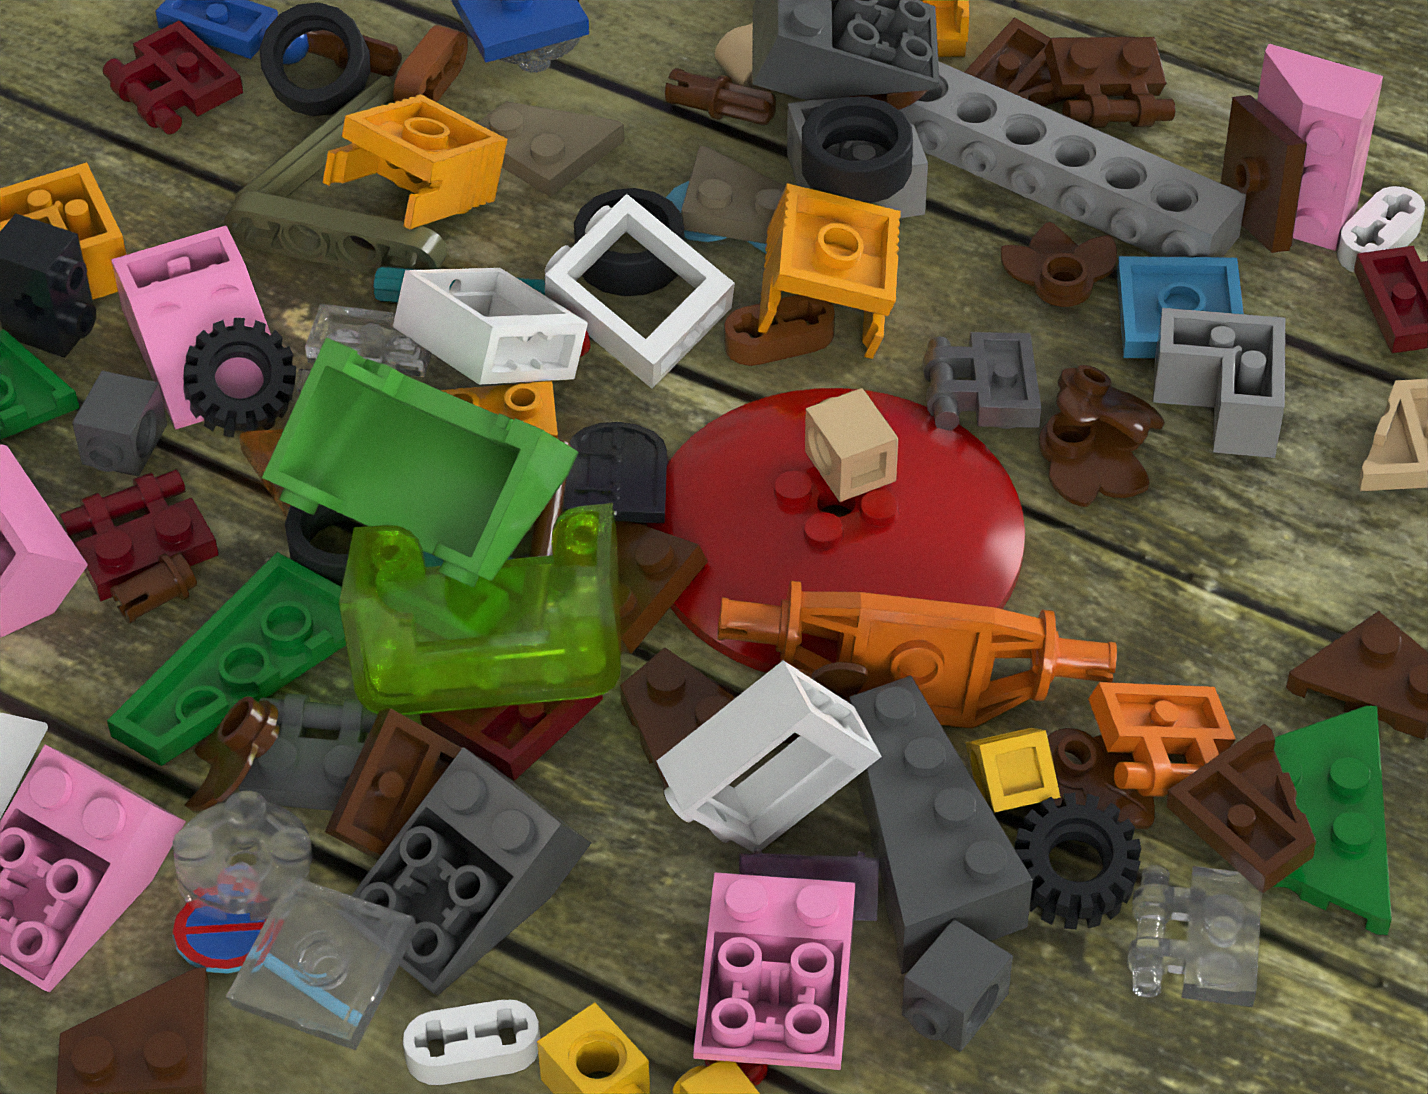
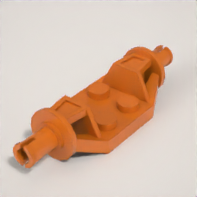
M790 581L786 600L782 599L780 606L735 601L722 597L717 640L730 639L776 645V651L780 652V662L784 660L794 668L803 669L810 674L823 665L831 664L832 662L800 646L802 633L837 641L836 662L857 663L868 669V679L857 694L912 676L940 725L972 729L1029 699L1044 701L1054 676L1112 683V673H1115L1117 661V646L1115 642L1102 643L1059 638L1058 631H1056L1055 613L1052 610L1042 609L1037 618L995 607L864 592L802 591L801 582ZM995 658H1031L1030 670L990 681Z

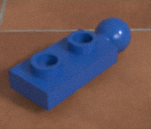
M165 0L155 11L158 28L163 29L177 21H181L205 44L252 59L260 50L266 29L278 16L276 9L249 0ZM307 34L296 38L285 50L283 64H295L306 56L309 50Z

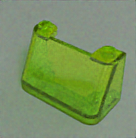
M613 503L586 505L568 509L557 518L553 526L551 543L553 555L507 559L492 581L479 576L474 588L438 572L441 566L426 567L421 543L410 530L397 525L354 528L339 607L354 690L359 702L366 709L376 714L380 710L391 708L402 715L593 698L604 695L614 688L620 678L622 650L617 533Z

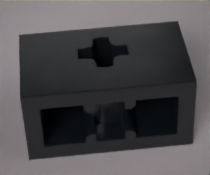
M15 214L0 231V322L2 330H6L20 343L65 358L81 338H85L91 332L96 321V308L92 301L87 268L83 260L78 234Z

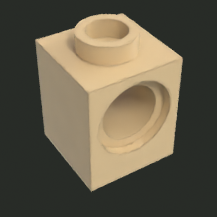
M863 388L838 397L825 399L819 404L806 408L805 452L839 502L896 481L898 437Z

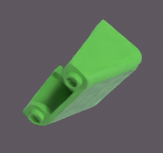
M326 337L262 478L284 488L279 500L314 515L318 505H323L443 559L438 572L474 588L479 576L492 581L568 477L579 452L540 428L516 418L513 420L500 413L497 415L408 377L383 363L380 364L368 358L365 359L357 354L358 351Z

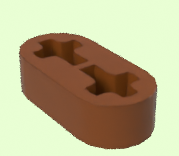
M434 25L400 67L393 88L394 101H402V99H409V97H416V95L421 94L437 102L463 68L468 51L467 35L462 31L449 27Z
M802 295L781 298L767 334L758 332L760 303L737 309L727 317L724 323L725 352L731 360L747 366L761 365L817 352L826 348L833 340L835 331L834 306L830 302Z

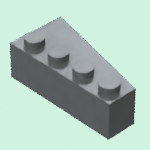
M912 676L850 696V704L855 707L882 756L856 776V782L864 815H867L872 837L871 847L876 867L879 866L884 887V901L889 923L893 926L896 938L897 957L901 974L911 970L953 919L989 941L1027 928L1033 879Z

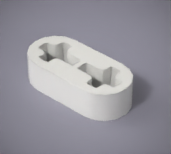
M1392 186L1377 192L1345 223L1341 230L1337 250V258L1341 265L1347 270L1354 272L1358 253L1408 246L1421 230L1425 212V202L1422 197L1415 191L1405 187Z
M496 1000L430 1011L412 1020L404 1032L403 1048L406 1065L411 1075L418 1081L428 1085H445L515 1073L526 1069L535 1061L538 1055L537 1041L540 1040L539 1021L535 1012L527 1004L517 1000ZM513 1028L516 1043L502 1045L499 1030ZM434 1039H442L445 1055L430 1057L428 1042Z

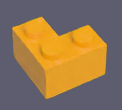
M87 162L0 188V231L15 214H19L77 233L83 260L87 268V278L92 300L118 292L111 259L127 255L124 239Z

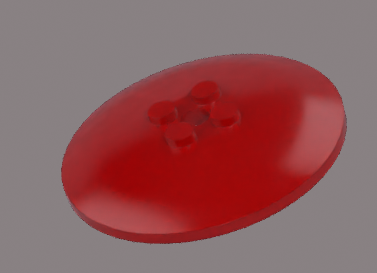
M814 388L790 391L749 402L723 414L692 435L670 459L666 469L665 523H647V527L699 544L708 560L706 565L670 608L690 631L710 647L736 662L764 673H768L780 663V652L776 651V645L730 639L717 640L722 597L735 601L780 606L781 600H786L790 581L801 582L802 591L864 592L1003 609L1011 597L1019 578L1023 562L1025 526L1019 496L1011 478L987 446L959 424L952 430L938 428L935 425L934 416H931L926 406L890 394L864 390L898 437L896 481L839 502L805 452L806 408L819 404L825 399L838 397L857 389ZM840 505L848 508L851 512L845 516L837 517L831 513L821 512V510L827 506ZM802 633L800 646L832 663L836 662L837 641Z

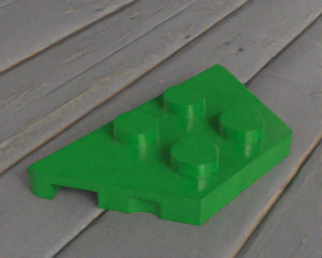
M1364 706L1275 737L1274 751L1283 773L1289 772L1297 792L1296 805L1302 813L1306 814L1316 839V845L1312 859L1273 887L1288 888L1294 891L1301 900L1325 911L1330 902L1366 918V930L1377 935H1388L1392 916L1377 706Z

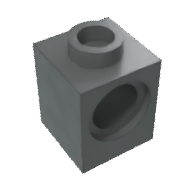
M101 371L72 422L82 465L91 466L105 472L115 471L140 476L167 426L159 382Z
M953 919L905 975L902 1016L907 1018L913 1028L924 1037L935 1041L941 1040L961 1052L1009 994L1013 955Z

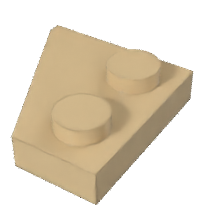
M1428 379L1395 380L1387 401L1384 416L1380 419L1371 450L1361 469L1358 483L1360 491L1428 488Z

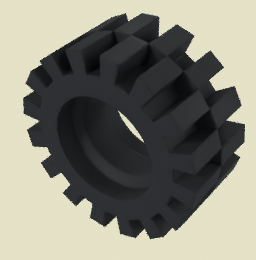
M234 318L233 326L225 327L223 320L213 323V330L209 334L203 330L196 336V345L194 347L190 345L184 365L183 391L185 400L190 401V411L195 418L201 415L204 418V426L211 431H214L215 427L219 426L224 428L223 436L233 438L235 431H244L246 438L256 436V429L263 426L265 432L274 427L275 419L278 416L283 418L288 410L290 400L292 401L296 380V366L292 364L294 355L290 346L286 348L282 346L283 337L276 330L269 335L265 332L266 324L257 320L254 327L244 326L245 318ZM241 357L253 361L262 371L264 378L260 390L253 396L243 399L232 398L223 393L216 383L215 373L218 367L226 360Z
M1075 792L1063 793L1062 802L1059 806H1056L1053 798L1050 797L1041 802L1039 814L1031 809L1024 818L1023 829L1019 828L1014 849L1033 879L1029 911L1032 912L1037 906L1043 908L1041 920L1051 925L1056 915L1066 918L1064 929L1076 930L1078 920L1086 918L1088 929L1099 926L1103 914L1106 913L1111 920L1120 913L1122 902L1127 904L1132 895L1141 862L1139 861L1141 853L1140 839L1132 840L1135 827L1129 818L1119 823L1120 808L1110 802L1105 811L1097 809L1098 796L1087 794L1085 805L1076 804ZM1075 840L1087 843L1098 851L1102 859L1103 868L1096 877L1089 881L1074 882L1064 879L1053 870L1050 864L1049 854L1051 850L1063 841Z

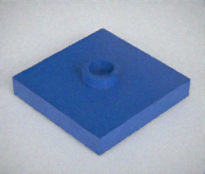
M451 0L485 63L589 34V19L578 0Z

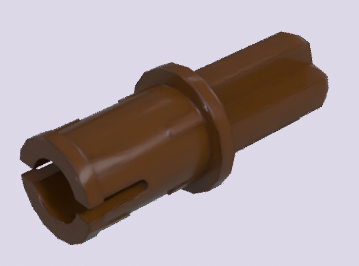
M325 30L306 33L309 53L334 60L337 67L346 69L348 54L342 39L334 33ZM362 35L369 49L370 72L387 77L395 75L402 61V54L398 51V47L394 44Z
M675 68L668 78L678 81V86L666 83L665 99L667 103L680 104L708 111L710 117L717 120L727 116L764 126L768 125L776 113L775 95L733 84L731 78L724 75L713 79Z

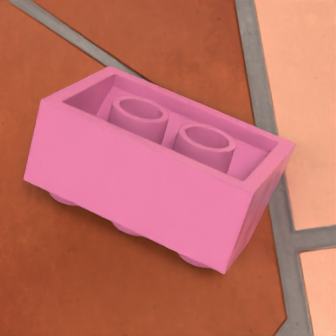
M1268 44L1264 55L1257 101L1307 144L1293 238L1336 251L1339 245L1341 230L1345 223L1353 217L1358 206L1383 76Z
M0 444L1 638L53 614L88 566L8 446Z

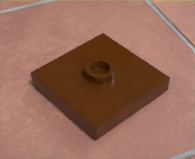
M1253 96L1232 97L1221 184L1246 194L1241 225L1271 253L1290 251L1307 144Z

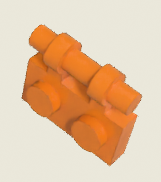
M1099 682L1088 698L1107 751L1132 753L1135 761L1119 762L1116 765L1114 772L1116 786L1119 789H1137L1142 796H1166L1170 788L1230 748L1236 740L1215 687ZM1167 754H1183L1187 764L1170 763Z

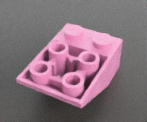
M227 226L111 259L122 311L153 381L159 382L162 401L175 430L204 421L201 415L195 418L190 411V401L185 400L183 391L186 354L190 345L193 347L196 345V336L203 330L208 334L211 333L213 323L221 320L224 321L225 327L233 326L234 318H245L244 326L254 327L256 320L265 323V332L271 335L246 265ZM241 357L226 360L218 367L215 373V380L220 390L232 398L243 399L253 396L260 390L264 382L260 368L253 361Z
M44 745L0 821V964L41 989L51 992L153 881L186 821L83 762Z
M714 873L693 1059L841 1070L853 939L855 883Z

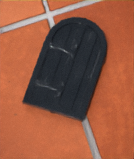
M624 422L598 423L585 427L572 436L569 444L579 453L566 480L563 519L665 523L666 469L669 458L664 440L650 429Z

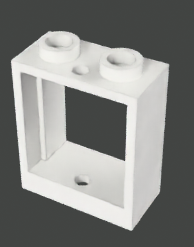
M626 194L612 208L606 205L599 209L588 222L585 229L586 234L572 248L565 245L551 257L544 271L546 273L545 296L588 322L586 329L588 335L650 388H653L732 308L735 283ZM625 232L630 234L695 288L647 339L642 337L576 282Z
M501 268L405 270L393 323L395 329L479 385L575 379L588 322ZM456 280L451 286V289L449 290V286L452 283V281Z
M783 660L659 758L657 763L669 785L664 790L666 800L681 819L688 823L696 820L708 827L722 842L728 843L732 840L757 854L882 756L853 705ZM793 733L800 735V737L735 788L729 785Z

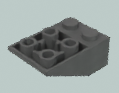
M756 0L753 5L752 84L804 100L936 90L939 85L935 6L923 3L920 0Z
M463 747L339 911L338 915L428 990L438 996L552 897L591 842L495 767Z

